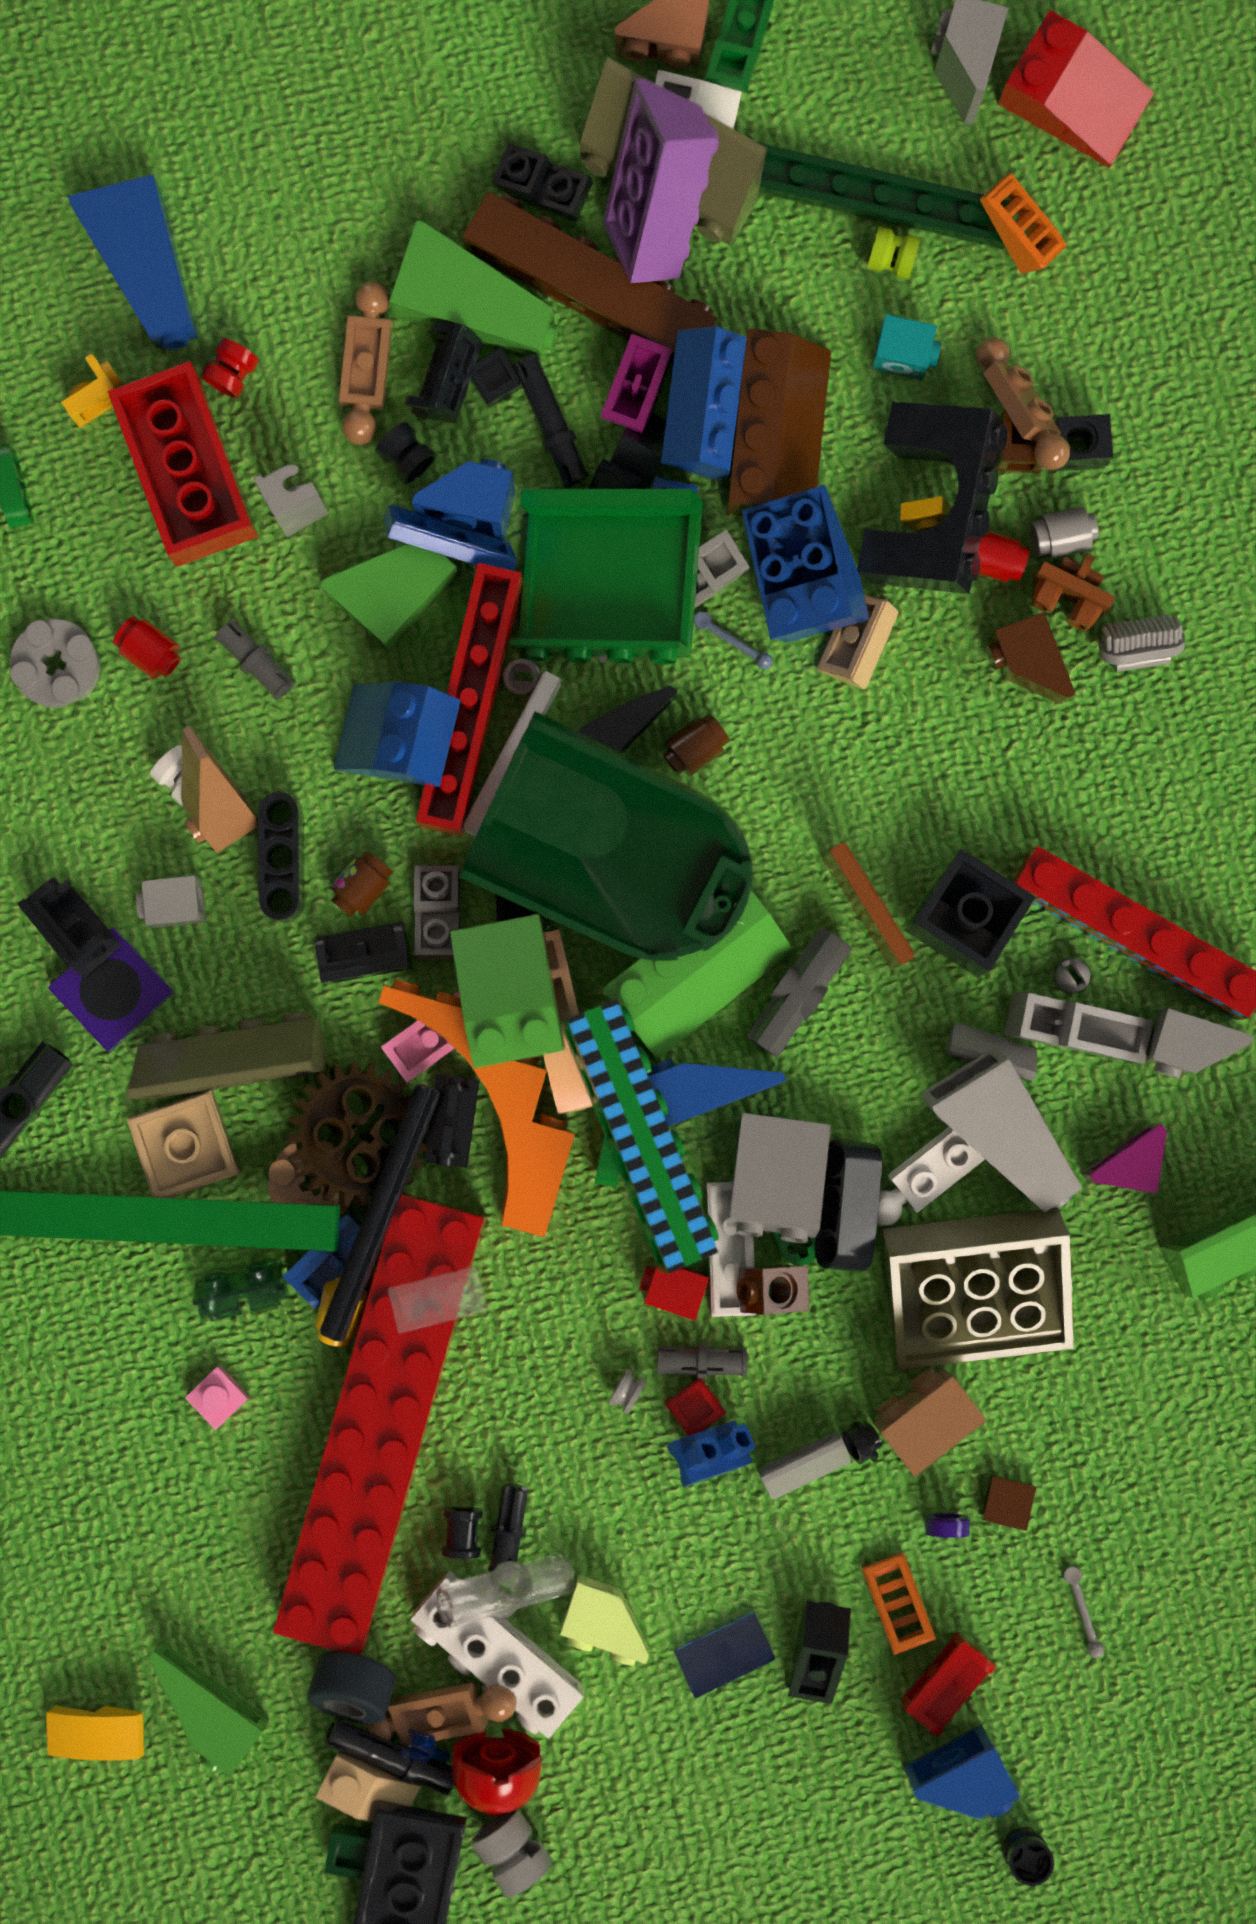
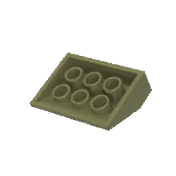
M609 57L603 66L580 141V160L595 175L600 177L608 175L613 178L635 79L645 78ZM705 113L710 125L716 128L718 148L716 153L712 154L708 169V186L706 190L702 191L698 206L699 219L695 226L699 233L713 242H720L721 240L731 246L757 203L767 148Z
M308 1011L284 1014L282 1015L283 1023L265 1026L264 1018L238 1022L239 1030L222 1033L221 1025L194 1029L195 1037L178 1040L177 1032L150 1036L151 1044L138 1046L127 1088L128 1099H158L328 1072L321 1019H309Z
M1051 1208L1046 1212L1043 1210H1033L882 1229L884 1267L898 1370L1074 1349L1070 1235L1059 1208Z

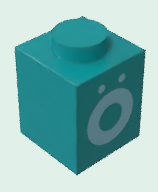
M886 314L881 327L872 369L923 380L928 367L936 368L942 343L934 340L937 325Z

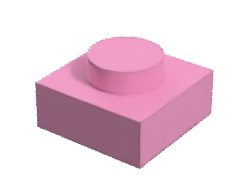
M221 1365L217 1366L185 1397L215 1430L250 1398Z

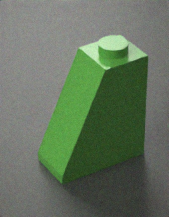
M405 544L325 578L320 583V587L328 598L389 652L459 576L457 567L453 564L457 559Z

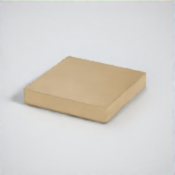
M213 1090L127 1118L152 1197L171 1198L241 1173Z

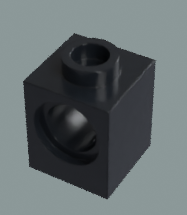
M1110 414L1057 417L1055 423L1061 431L1060 436L1065 438L1066 441L1067 437L1071 435L1081 437L1086 443L1087 450L1077 452L1070 448V457L1063 467L1053 470V472L1105 469L1113 458Z

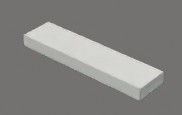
M546 671L539 679L463 824L467 833L476 836L534 711L546 715L561 686L559 677Z

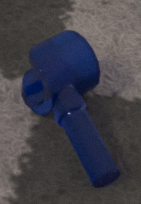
M412 1728L408 1730L407 1733L411 1734V1740L408 1748L401 1750L403 1756L427 1763L431 1757L444 1763L449 1761L450 1753L435 1746V1737L433 1735Z

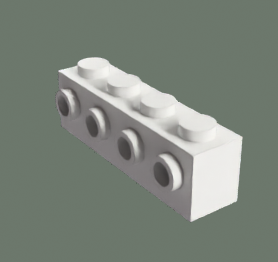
M448 1570L415 1609L411 1620L416 1624L414 1631L431 1646H434L436 1643L450 1653L448 1660L458 1671L466 1676L472 1672L484 1683L482 1686L483 1691L491 1685L499 1684L514 1692L517 1699L515 1710L518 1712L516 1718L530 1733L536 1735L540 1731L549 1739L584 1697L585 1686L451 1570Z

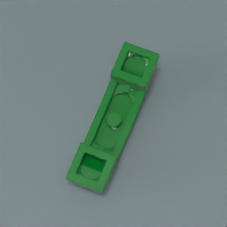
M729 0L719 37L716 39L705 76L706 82L743 92L748 91L775 0Z

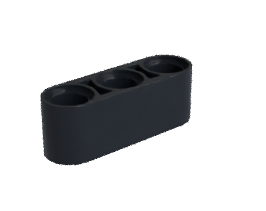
M274 792L263 798L258 811L259 904L263 913L269 918L280 923H289L299 918L305 904L304 814L302 807L293 797L287 793ZM282 803L290 804L292 808L290 820L283 825L273 824L271 820L273 808ZM280 847H289L292 851V861L289 866L284 869H274L271 863L273 852ZM279 891H289L293 899L292 906L285 913H275L271 905L273 896Z
M834 1139L829 1142L820 1229L815 1240V1257L819 1266L824 1269L863 1272L873 1262L882 1173V1154L876 1144Z

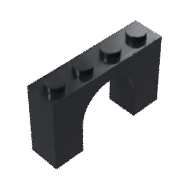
M892 401L883 444L897 458L939 461L954 466L958 476V493L955 503L947 516L938 524L925 531L904 533L865 529L857 570L868 582L879 585L970 594L972 581L978 578L981 561L978 551L981 537L984 538L989 529L987 507L990 494L993 495L996 492L998 485V470L996 468L998 454L1005 449L1007 442L1006 425L992 408Z

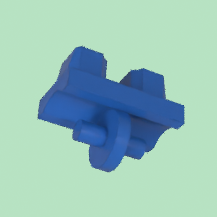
M736 1421L672 1441L667 1444V1448L678 1463L680 1480L684 1488L751 1464L752 1459L749 1452L755 1449V1444L748 1427L745 1424L738 1426Z

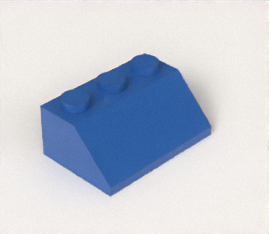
M717 326L678 330L661 459L662 464L719 482H728L746 337Z

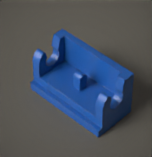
M352 1212L346 1214L339 1222L338 1251L309 1250L283 1276L286 1282L313 1308H319L325 1283L341 1277L362 1223Z

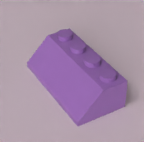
M635 79L603 219L604 227L630 283L679 279L683 262L689 256V240L692 229L699 219L698 206L702 191L706 190L708 186V169L712 154H715L718 148L716 128L710 125L702 106L646 79Z

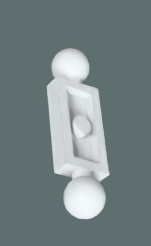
M950 1127L946 1128L887 1175L896 1188L892 1191H880L877 1224L888 1226L895 1223L902 1214V1205L906 1202L918 1213L984 1161L985 1158Z

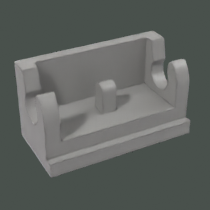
M296 465L284 466L264 478L261 474L253 478L286 537L328 515L313 483L298 485L289 490L284 488L285 479L299 472V468Z

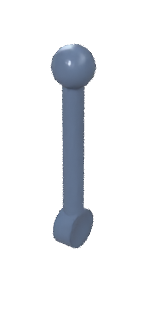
M701 611L695 615L694 625L697 629H708L756 660L757 666L761 669H768L772 666L773 658L769 653H759L711 622V617L707 612Z

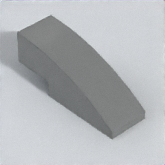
M1012 992L1004 1035L1145 1064L1153 1021L1077 1002H1066L1032 993Z

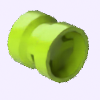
M879 226L867 269L881 272L884 269L889 270L897 278L909 281L921 237L910 234L904 237L894 235L892 229ZM900 246L896 262H894L892 258L895 248Z

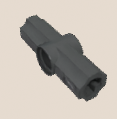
M821 927L795 965L791 964L770 995L771 1001L765 1010L761 1012L746 1037L778 1058L802 1021H807L828 991L826 986L849 956L852 947Z

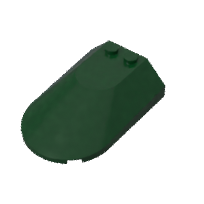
M534 711L458 876L625 954L645 960L672 961L678 960L679 956L692 954L702 949L706 951L731 932L743 915L749 900L752 885V862L748 844L738 824L712 798Z

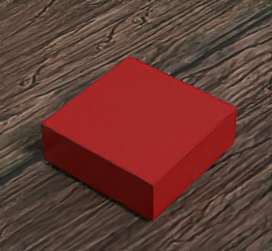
M694 1379L664 1402L688 1436L704 1431L727 1414L703 1379Z

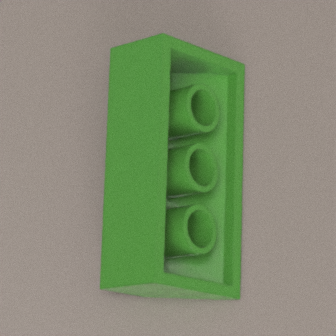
M751 890L747 906L740 920L731 932L716 945L706 951L702 949L692 954L679 956L678 960L653 961L640 958L602 988V992L609 1001L617 999L620 1007L626 1006L634 1023V1032L655 1059L658 1060L791 954L794 949L771 914Z
M1256 1200L1160 1246L1183 1295L1191 1298L1198 1296L1200 1301L1206 1300L1224 1291L1222 1284L1235 1277H1238L1239 1281H1244L1256 1276Z

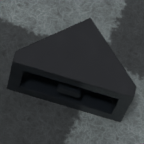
M653 413L642 433L629 428L623 432L610 460L611 463L642 478L638 489H648L663 465L661 459L666 420Z

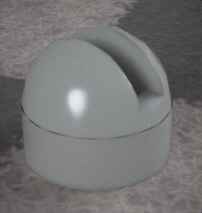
M526 659L512 661L504 671L505 685L515 694L532 693L541 678L538 666ZM515 672L533 673V682L529 680H514Z
M1068 958L1061 961L1053 972L1055 985L1065 993L1073 994L1080 992L1090 982L1091 974L1089 967L1085 962L1077 958ZM1070 964L1082 980V983L1078 986L1065 968Z

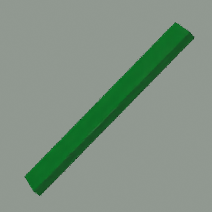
M0 1190V1235L338 1251L340 1205Z

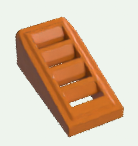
M1012 173L1003 176L979 199L1020 274L1043 269L1067 246L1059 231ZM1008 196L1011 202L1004 208L1000 203ZM1017 213L1019 218L1014 221L1012 217Z
M904 1552L862 1567L894 1655L937 1640ZM897 1569L901 1570L902 1578L878 1586L876 1577ZM907 1586L909 1595L884 1603L883 1594ZM914 1604L916 1612L891 1621L888 1612ZM920 1621L922 1630L901 1638L897 1637L896 1629Z

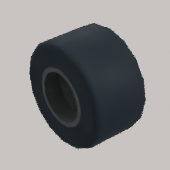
M328 1651L321 1654L318 1658L307 1699L315 1708L330 1716L354 1723L376 1724L385 1718L396 1676L390 1668L369 1657L351 1652Z

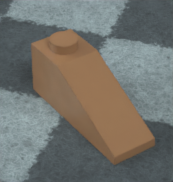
M191 726L182 730L181 801L190 815V818L184 822L198 843L206 839L215 852L218 853L257 828L258 818L243 793Z

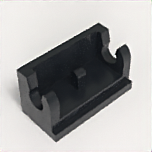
M434 321L431 322L429 331L436 333L435 339L437 344L420 396H407L404 405L412 407L411 413L416 417L456 424L483 342L463 324Z
M52 878L42 884L28 898H23L17 904L67 967L85 978L122 946L68 881L60 885L56 878Z
M404 921L317 936L315 940L320 981L326 985L412 969Z

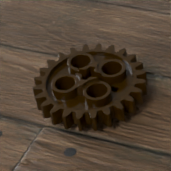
M357 1062L348 1064L345 1074L339 1065L330 1068V1079L322 1072L313 1077L317 1089L306 1084L300 1091L307 1100L296 1099L290 1104L299 1113V1116L285 1119V1124L295 1128L296 1132L285 1137L284 1142L296 1144L297 1151L291 1153L287 1159L289 1161L301 1160L303 1164L295 1173L296 1177L310 1174L312 1179L307 1190L312 1191L320 1186L325 1187L322 1200L325 1202L331 1200L336 1193L339 1194L340 1207L348 1206L353 1196L358 1208L367 1206L369 1195L372 1198L392 1147L391 1144H387L380 1137V1126L382 1122L388 1123L395 1130V1134H397L412 1096L411 1094L404 1097L402 1094L406 1085L405 1080L394 1085L390 1084L391 1070L388 1069L378 1077H375V1064L372 1063L365 1066L362 1074H360ZM349 1093H355L361 1098L363 1110L360 1115L352 1113L347 1107L346 1100ZM381 1105L383 1108L382 1113L362 1131L359 1136L361 1142L350 1146L344 1152L336 1166L332 1165L331 1159L354 1137L355 1132L353 1129L366 1123L376 1106ZM321 1125L327 1126L334 1133L335 1142L332 1148H326L318 1139V1130ZM421 1143L418 1153L428 1151L429 1147ZM354 1155L362 1157L367 1163L368 1170L364 1178L356 1176L352 1171L351 1160ZM416 1158L411 1170L421 1169L423 1163ZM409 1174V1177L405 1185L414 1182V1179L411 1174Z

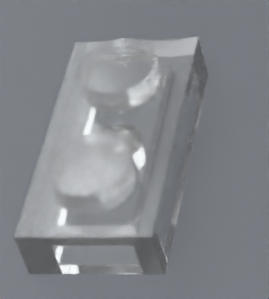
M477 1265L388 1289L399 1333L488 1311Z

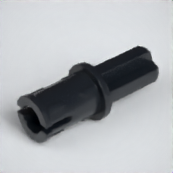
M507 1483L501 1488L497 1521L491 1525L494 1541L488 1571L496 1575L506 1576V1570L509 1576L517 1574L521 1537H524L527 1531L523 1527L528 1490L521 1484Z

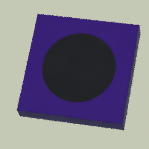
M113 927L110 931L122 945L86 978L68 968L48 987L107 1052H112L175 993L123 935Z

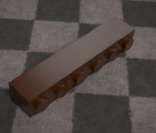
M488 191L462 236L465 250L480 260L629 341L631 334L673 349L669 362L671 365L674 363L678 330L717 326L718 317L713 315V310L705 303L697 299H691L690 302L676 295L675 289L663 280L630 283L619 257H615L613 260L600 253L599 247L589 239L582 236H577L575 239L561 231V226L547 216L539 215L536 218L525 212L523 205L509 195L502 194L498 197Z

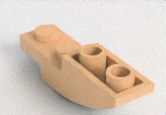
M558 929L546 932V946L560 1021L579 1014ZM565 1036L566 1047L564 1051L543 1055L558 1115L593 1107Z

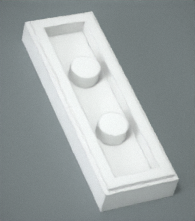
M733 1182L707 1183L708 1215L712 1218L719 1235V1240L715 1241L718 1253L709 1256L712 1317L756 1315L741 1313L740 1302L737 1297L738 1268L754 1266L753 1237L737 1234L736 1227L727 1226Z

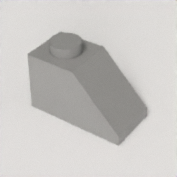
M1169 1008L1158 1011L1145 1061L1156 1064L1154 1072L1180 1079L1181 1073H1196L1251 1045L1254 1036Z

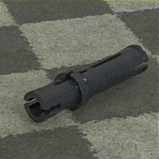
M533 354L521 359L522 364L520 361H517L513 364V368L518 375L545 439L542 446L546 453L550 452L561 477L563 487L578 484L581 482L580 479H587L589 473L586 471L574 443L577 440V436L574 430L568 429L540 362L539 355Z
M337 1717L334 1718L327 1730L324 1746L342 1751L359 1760L388 1770L400 1776V1781L411 1784L415 1782L422 1784L445 1796L449 1795V1791L451 1792L455 1785L452 1776V1766L425 1755L423 1749L413 1746L410 1749L365 1729L353 1726Z

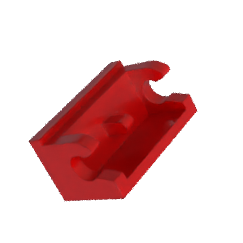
M957 1631L900 1701L907 1713L913 1716L931 1733L939 1737L945 1729L944 1726L988 1674L991 1675L996 1669V1664Z

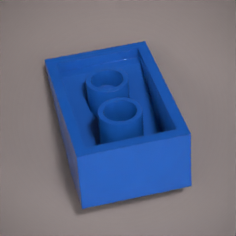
M401 682L354 685L333 769L340 772L440 787L461 700L425 685Z

